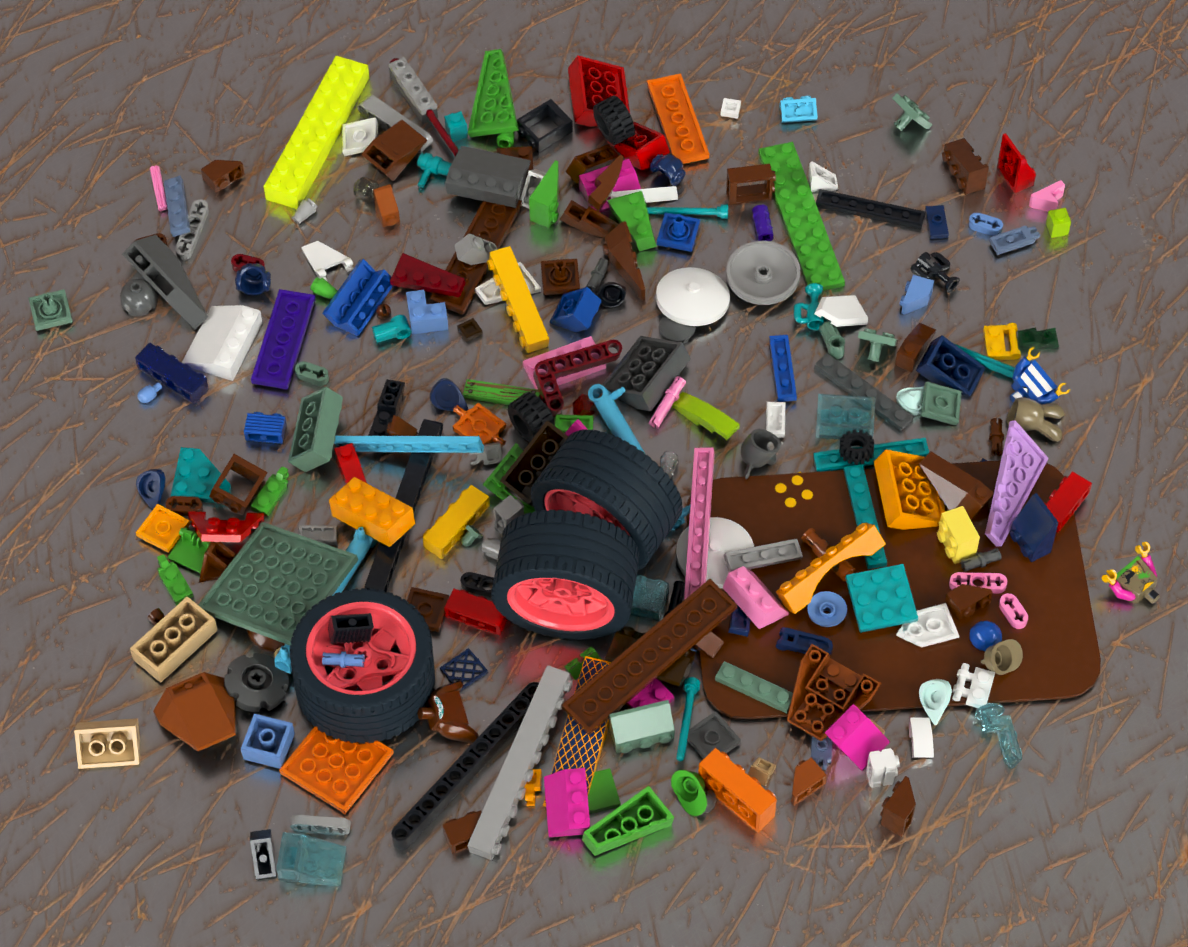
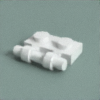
M963 663L961 669L957 672L958 680L952 690L954 693L952 699L960 701L961 696L966 697V705L985 710L995 672L976 667L973 674L969 672L970 665ZM965 681L971 682L970 689L964 687Z

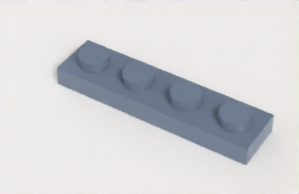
M180 175L164 181L170 231L173 237L190 232L184 183Z

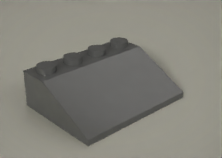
M461 146L449 168L445 181L446 191L448 194L516 208L531 161Z
M640 336L602 385L611 393L624 387L626 391L617 399L636 409L652 411L665 394V391L671 386L675 377L680 374L691 358L682 342Z

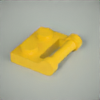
M1016 323L984 326L986 356L995 360H1017L1021 358V351L1018 349L1016 332L1018 329ZM1004 334H1009L1011 351H1006Z

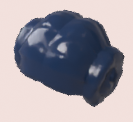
M658 154L650 164V170L652 172L660 171L668 176L672 186L678 185L685 177L682 161L673 154Z
M248 263L236 272V290L242 291L247 295H260L270 290L271 274L269 271H265L263 265Z

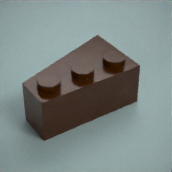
M965 138L946 143L944 145V152H942V158L944 162L948 163L951 174L956 177L958 187L967 195L985 189L989 166L987 164L983 165L980 162L981 157L979 155L975 156L972 146Z

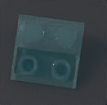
M637 575L631 615L659 622L663 619L669 603V583L660 579L653 580L643 575Z

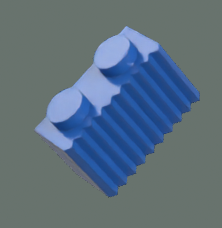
M261 412L247 413L244 429L245 440L283 444L287 426L285 416L278 413L272 415H265Z

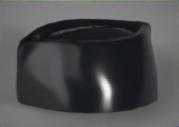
M608 282L603 284L595 293L602 300L601 305L614 308L624 301L626 287L615 282Z

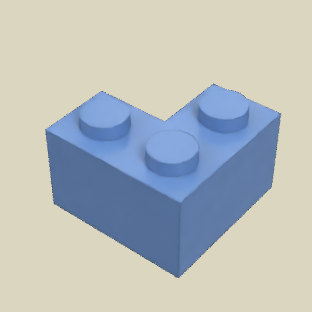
M424 290L406 292L412 335L448 330L445 302L426 304Z

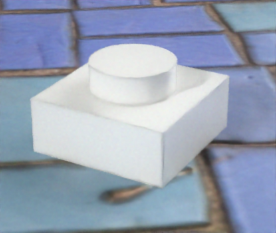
M724 98L721 116L738 119L741 100Z

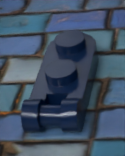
M786 627L780 629V639L776 643V648L779 650H790L806 654L811 644L828 652L829 655H831L833 650L832 641L826 637Z

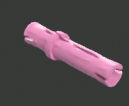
M676 376L670 388L665 391L663 400L648 422L653 428L659 429L673 403L679 399V394L686 384L683 378Z

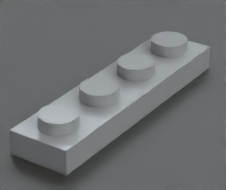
M797 539L725 552L723 555L728 572L742 566L754 569L799 560L803 557Z

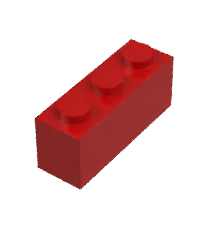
M1073 471L1068 477L1065 476L1062 479L1058 490H1053L1048 503L1044 502L1058 521L1056 530L1058 533L1088 496L1092 486L1090 481Z
M453 588L444 607L445 617L499 636L508 620L497 610L493 601L483 596L472 595L462 589L457 590Z

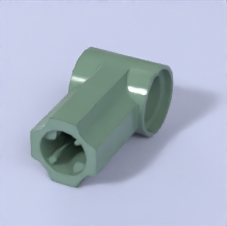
M831 321L824 322L819 326V331L828 348V354L835 359H840L845 353V339L840 336L837 327L831 324Z

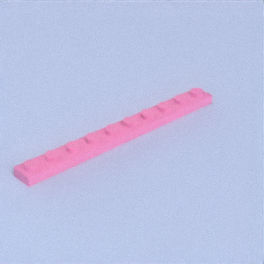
M714 447L694 448L684 600L706 582Z

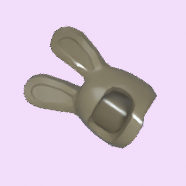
M1020 397L1014 400L1006 416V423L1009 426L1010 421H1016L1023 430H1037L1051 441L1058 442L1062 439L1061 429L1046 421L1044 417L1060 419L1063 417L1064 411L1056 403L1041 405L1033 399Z

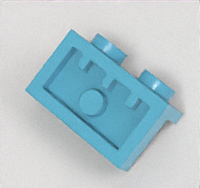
M802 96L800 99L786 97L779 103L782 123L814 121L818 119L816 98H811V96Z

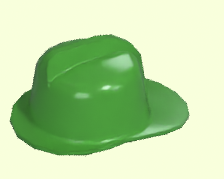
M687 770L676 771L672 775L671 786L682 807L690 815H702L707 807L703 778L696 772Z

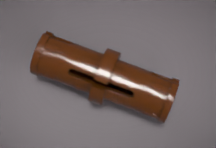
M997 418L990 420L991 433L989 434V440L991 441V455L995 456V451H997V456L1003 454L1002 441L1004 440V434L1002 433L1003 422L1000 418H998V423Z

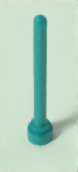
M721 204L717 208L647 207L649 214H665L666 212L676 215H717L721 219H728V204Z
M688 677L684 681V690L687 694L676 757L680 762L685 758L694 695L700 689V680L694 677Z

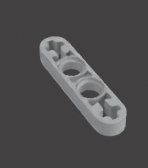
M203 199L193 202L188 213L190 232L180 235L176 244L175 251L180 260H188L192 257L205 224L209 207L208 203ZM193 220L200 221L197 225L190 224ZM188 234L194 235L190 240L185 239V236Z

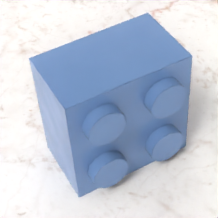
M254 714L241 747L243 760L280 769L284 765L295 735L293 723Z

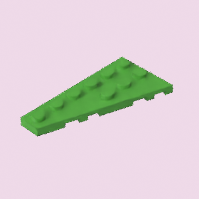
M501 49L485 51L468 128V135L470 137L519 131L504 53Z

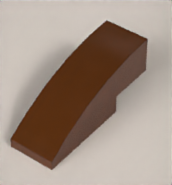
M622 155L618 156L596 178L595 186L597 188L589 195L588 203L597 211L607 202L616 186L623 162Z
M573 200L570 201L560 218L561 221L576 229L605 238L608 233L619 225L589 206L586 209Z

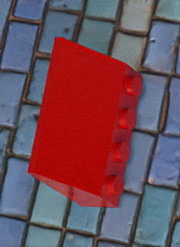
M577 55L568 67L574 122L588 127H597L593 107L613 95L617 96L624 103L630 113L624 67Z

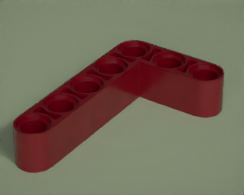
M618 340L605 341L540 361L535 365L533 377L542 401L546 404L553 417H556V414L560 415L564 406L556 379L618 360L622 352V344ZM609 348H615L617 353H611ZM597 353L599 354L600 358L595 359L591 356V354ZM579 358L582 363L576 364L573 359ZM560 363L564 365L565 368L558 369L555 365ZM544 369L547 374L541 375L538 373V370ZM550 386L552 387L553 391L547 392L545 391L544 387ZM556 403L559 408L553 409L550 404Z

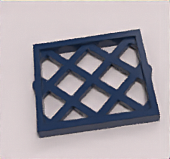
M469 648L440 667V670L451 683H454V680H461L462 683L469 681L464 684L461 691L488 673V670L480 662L479 658ZM468 655H471L474 661L467 660ZM457 662L464 663L463 668H456ZM466 663L473 664V669H466ZM476 664H479L483 670H475ZM445 670H453L452 676H449ZM455 671H462V677H455ZM465 672H472V677L465 678Z

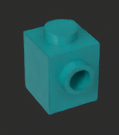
M461 111L444 116L445 130L453 142L468 138L467 123Z

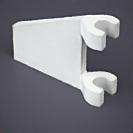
M319 241L301 247L317 277L320 279L324 278L327 282L325 269L343 263L348 274L354 269L351 258Z

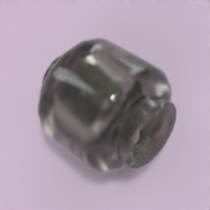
M361 177L354 184V195L364 202L371 203L374 201L373 189L379 188V184L370 178Z

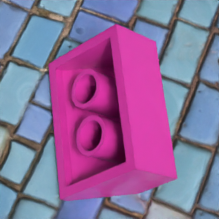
M629 159L622 162L621 171L613 192L641 189L636 171ZM608 166L579 175V189L588 206L593 209L595 208L588 203L589 195L597 188L595 186L596 178ZM608 202L598 212L610 210Z
M585 768L564 769L545 776L544 787L549 837L583 835L590 828Z

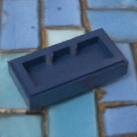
M944 205L926 206L925 212L930 239L948 238L949 232Z
M737 605V609L730 614L728 633L748 637L750 618Z

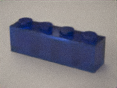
M149 342L135 357L137 368L193 404L209 390L207 378L202 373L198 374L193 371L188 364L181 363L174 355L167 354L158 345L155 346Z

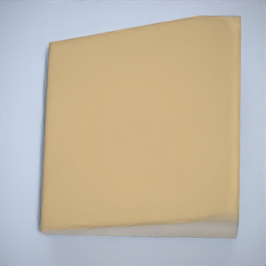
M758 757L751 765L748 775L755 777L761 785L765 786L773 774L776 765Z

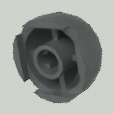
M134 279L127 282L120 293L122 308L132 316L149 314L148 311L152 308L154 310L158 303L156 290L149 282L143 279Z

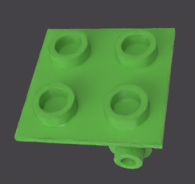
M187 527L185 529L181 528L179 531L181 537L167 559L201 573L204 553L211 542H201L195 531Z

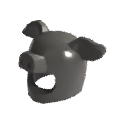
M756 429L743 441L740 453L742 459L747 464L744 471L745 479L749 478L750 471L753 468H760L766 464L774 465L776 463V453L781 447V441L773 433L764 429ZM770 441L774 444V450H770L768 447Z

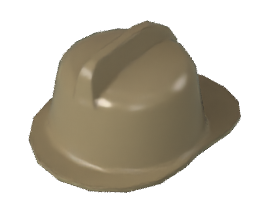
M1007 639L989 646L984 653V659L981 660V663L985 664L988 670L998 675L1014 671L1022 662L1023 652L1021 645L1014 639Z

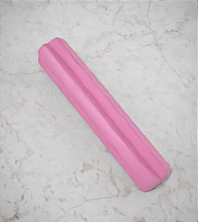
M157 165L151 166L150 172L158 210H167L160 168Z

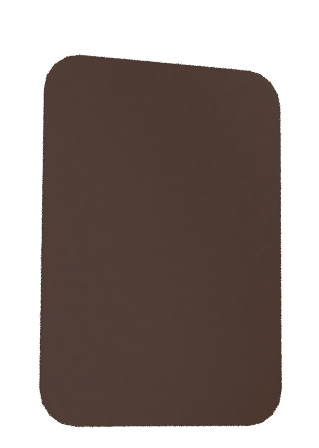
M1001 460L951 463L981 481L994 493ZM1046 463L1024 506L1035 493L1039 495L1043 502L1048 503L1051 493L1054 489H1059L1060 482L1065 476L1056 467ZM875 468L864 469L880 535L886 543L883 546L887 559L886 567L904 564L916 611L944 604L946 594L951 591L949 587L950 577L957 572L1003 574L1007 578L1005 591L999 594L992 593L991 603L985 608L977 609L968 618L964 617L958 620L949 609L959 638L920 647L896 636L903 624L860 633L846 581L843 582L830 569L819 581L813 596L819 592L830 591L840 595L845 600L847 614L840 624L833 627H823L814 623L808 615V605H806L796 614L789 612L788 616L761 629H758L750 620L749 634L746 637L728 633L729 615L711 630L712 633L724 642L715 657L711 658L699 651L702 683L707 700L717 711L731 718L739 719L788 717V713L786 714L715 681V676L725 661L793 693L801 660L805 654L790 650L783 651L776 648L782 627L830 639L833 644V650L830 655L831 659L861 676L864 673L881 683L872 700L860 709L861 712L924 708L919 697V689L923 683L933 679H942L948 681L953 690L958 680L957 672L961 669L963 663L970 665L969 672L973 674L976 667L988 670L985 664L981 663V660L984 659L985 651L975 648L969 638L970 629L980 621L994 622L1001 630L1002 641L1007 639L1016 640L1021 645L1023 652L1022 662L1016 670L1004 675L995 673L987 704L1067 699L1082 695L1094 686L1100 674L1101 664L1075 514L1070 517L1059 533L1056 532L1051 553L1031 562L1028 557L1022 554L1018 543L1012 540L1010 532L1003 545L998 547L985 535L993 499L992 496L989 503L971 522L980 536L977 553H984L998 548L1001 553V560L986 564L982 568L977 567L964 572L961 563L954 564L952 559L948 558L945 551L946 547L943 542L941 543L938 540L937 532L939 526L907 530L887 527ZM843 470L749 476L748 479H745V476L726 477L713 480L710 517L729 519L742 526L750 535L754 547L792 539L798 540L803 555L801 559L751 569L782 605L783 603L776 594L781 584L793 579L798 571L806 569L814 559L819 558L807 543L801 541L803 534L808 529L814 528L815 533L821 539H825L831 546H836L844 536L856 530L857 524ZM799 475L803 478V483L795 485L792 483V478ZM783 483L787 489L784 493H778L775 490V486ZM804 490H810L813 493V497L807 500L801 494ZM691 496L688 499L687 506L691 504ZM790 497L794 498L796 505L794 507H787L785 500ZM690 513L686 515L687 527L689 526ZM864 555L846 559L856 569V573L879 569H867ZM979 579L973 581V584L977 587L984 585ZM956 580L957 585H961L960 580ZM995 581L997 586L1001 585L999 581ZM1007 593L1013 594L1019 600L1028 614V621L1024 628H1013L1001 612L999 602L1002 595ZM1005 601V605L1009 604L1011 607L1012 602L1008 603L1007 601ZM1017 616L1015 617V620L1019 619L1020 621H1022V618H1018ZM965 681L964 687L970 689L971 682ZM951 693L947 706L966 705V697L961 696L960 701H954L952 699L954 693Z

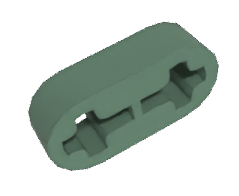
M305 361L296 364L295 374L299 380L317 386H324L329 382V374L326 368Z

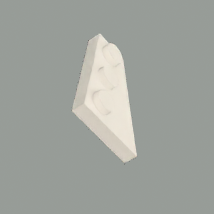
M519 262V268L530 294L541 292V287L523 264ZM494 278L475 288V293L485 305L502 301L500 296L501 289L499 285L496 286Z

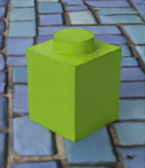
M1060 208L1048 211L1046 226L1050 237L1069 235L1071 220L1067 209Z

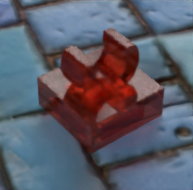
M581 394L573 402L574 415L593 416L595 414V411L590 410L594 403L589 401L588 395Z

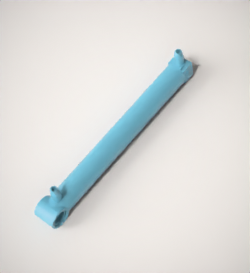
M601 384L592 385L588 391L589 399L594 402L612 435L629 442L630 445H634L638 450L644 452L614 401L626 391L625 388L621 387L611 393ZM690 505L682 509V514L671 531L685 523L684 517L690 513Z
M359 527L358 530L356 529L354 538L346 549L347 552L357 555L358 561L335 593L343 592L369 549L374 548L377 540L365 534L363 527ZM285 644L275 657V667L289 674L292 672L290 645Z

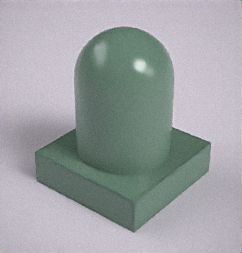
M467 525L466 529L468 531L462 537L461 543L463 546L468 547L476 538L481 539L484 535L473 525Z

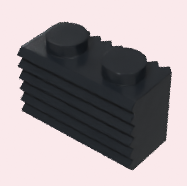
M371 613L331 616L328 627L330 643L333 645L334 643L369 642L374 629Z

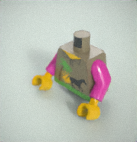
M1142 542L1143 550L1140 545L1135 547V551L1141 554V557L1137 556L1117 574L1112 569L1107 570V574L1102 576V581L1105 583L1109 582V587L1118 599L1139 603L1145 597L1153 604L1160 597L1154 590L1158 581L1157 573L1150 554H1147L1150 550V545L1147 542Z

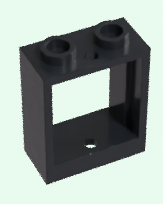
M552 99L517 119L518 134L524 137L528 144L538 152L573 132V121ZM549 116L559 127L538 138L529 128Z

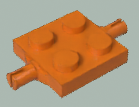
M477 403L467 411L463 410L459 405L453 409V412L460 416L459 421L453 425V431L458 435L480 436L483 445L500 442L502 448L506 444V441L499 437V434L506 428V423L480 403Z

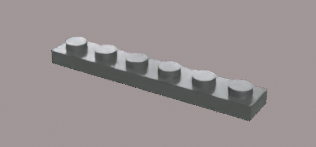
M828 353L815 363L814 368L900 432L913 421L914 416Z

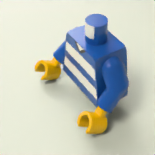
M1031 347L1028 352L1029 355L1024 356L1015 366L1012 376L1014 382L1011 384L1015 392L1010 395L1012 402L1016 398L1025 397L1033 399L1041 405L1050 404L1060 398L1061 394H1068L1070 392V389L1066 392L1061 390L1062 386L1067 383L1060 384L1058 390H1056L1057 385L1036 360L1032 361V359H1036L1040 355V352L1036 356L1031 354V350L1035 347Z

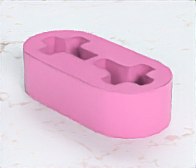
M1007 593L1002 595L999 602L1001 612L1013 628H1024L1028 621L1027 612L1013 594ZM1005 601H1007L1008 603L1012 602L1011 607L1009 604L1005 605ZM1017 616L1018 618H1022V621H1020L1019 619L1015 620V617Z

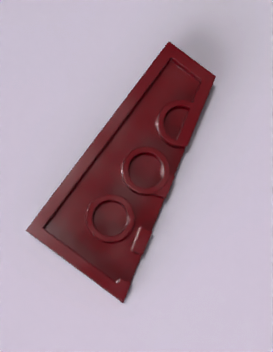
M402 253L390 280L392 286L424 290L454 297L461 296L466 284L464 278Z

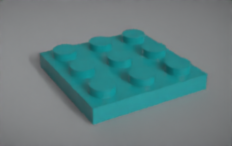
M904 564L846 575L845 579L860 633L918 621Z

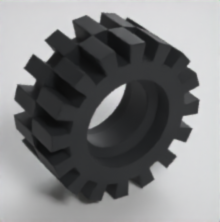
M855 429L852 433L847 431L840 438V457H843L844 461L848 460L849 464L854 462V465H858V462L862 465L864 460L869 462L874 454V439L872 435L868 436V432L865 431L863 433V430L856 432ZM852 446H861L863 448L855 449Z

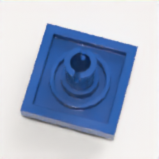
M665 212L657 238V245L692 252L700 226V219Z

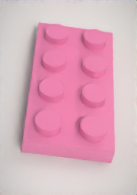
M590 336L524 360L523 366L534 388L538 390L533 377L535 365L538 362L596 345L593 338ZM597 353L591 354V356L595 359L600 358L599 354ZM579 358L573 359L576 364L582 363ZM560 363L555 365L558 369L565 368L564 365ZM606 364L557 378V384L559 386L606 369ZM544 369L538 370V373L541 375L547 374ZM550 386L544 387L545 391L552 388Z

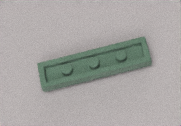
M724 661L715 676V681L786 714L790 709L792 692Z

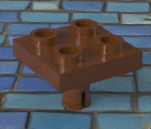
M577 259L541 261L543 295L565 294L580 289Z

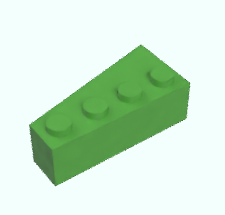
M647 786L583 833L582 841L593 855L596 856L671 826L674 816L650 786Z

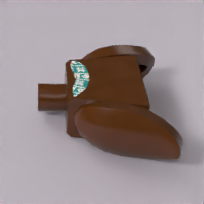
M458 680L437 688L430 694L426 706L419 708L418 718L420 720L428 719L430 729L438 731L445 738L472 744L479 735L473 728L468 726V719L459 693L464 686L462 681Z

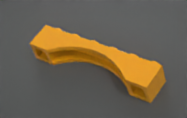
M862 523L856 527L853 533L844 536L836 546L828 548L823 556L814 559L810 566L798 571L793 579L781 584L776 594L786 610L796 614L811 602L819 581L834 565L850 557L871 556L886 545L875 525Z

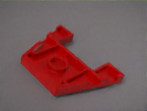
M189 511L188 520L192 521V526L196 528V533L201 542H242L251 534V529H256L259 522H264V513H247L245 520H239L238 518L220 520L217 517L206 520V512Z

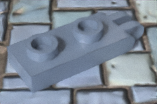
M1023 226L992 236L989 242L996 254L999 255L1033 244L1036 241L1035 239H1038L1041 235L1037 232L1035 226L1030 228Z
M812 736L811 757L818 765L819 762L823 763L822 770H827V763H831L832 741L827 737L821 742Z

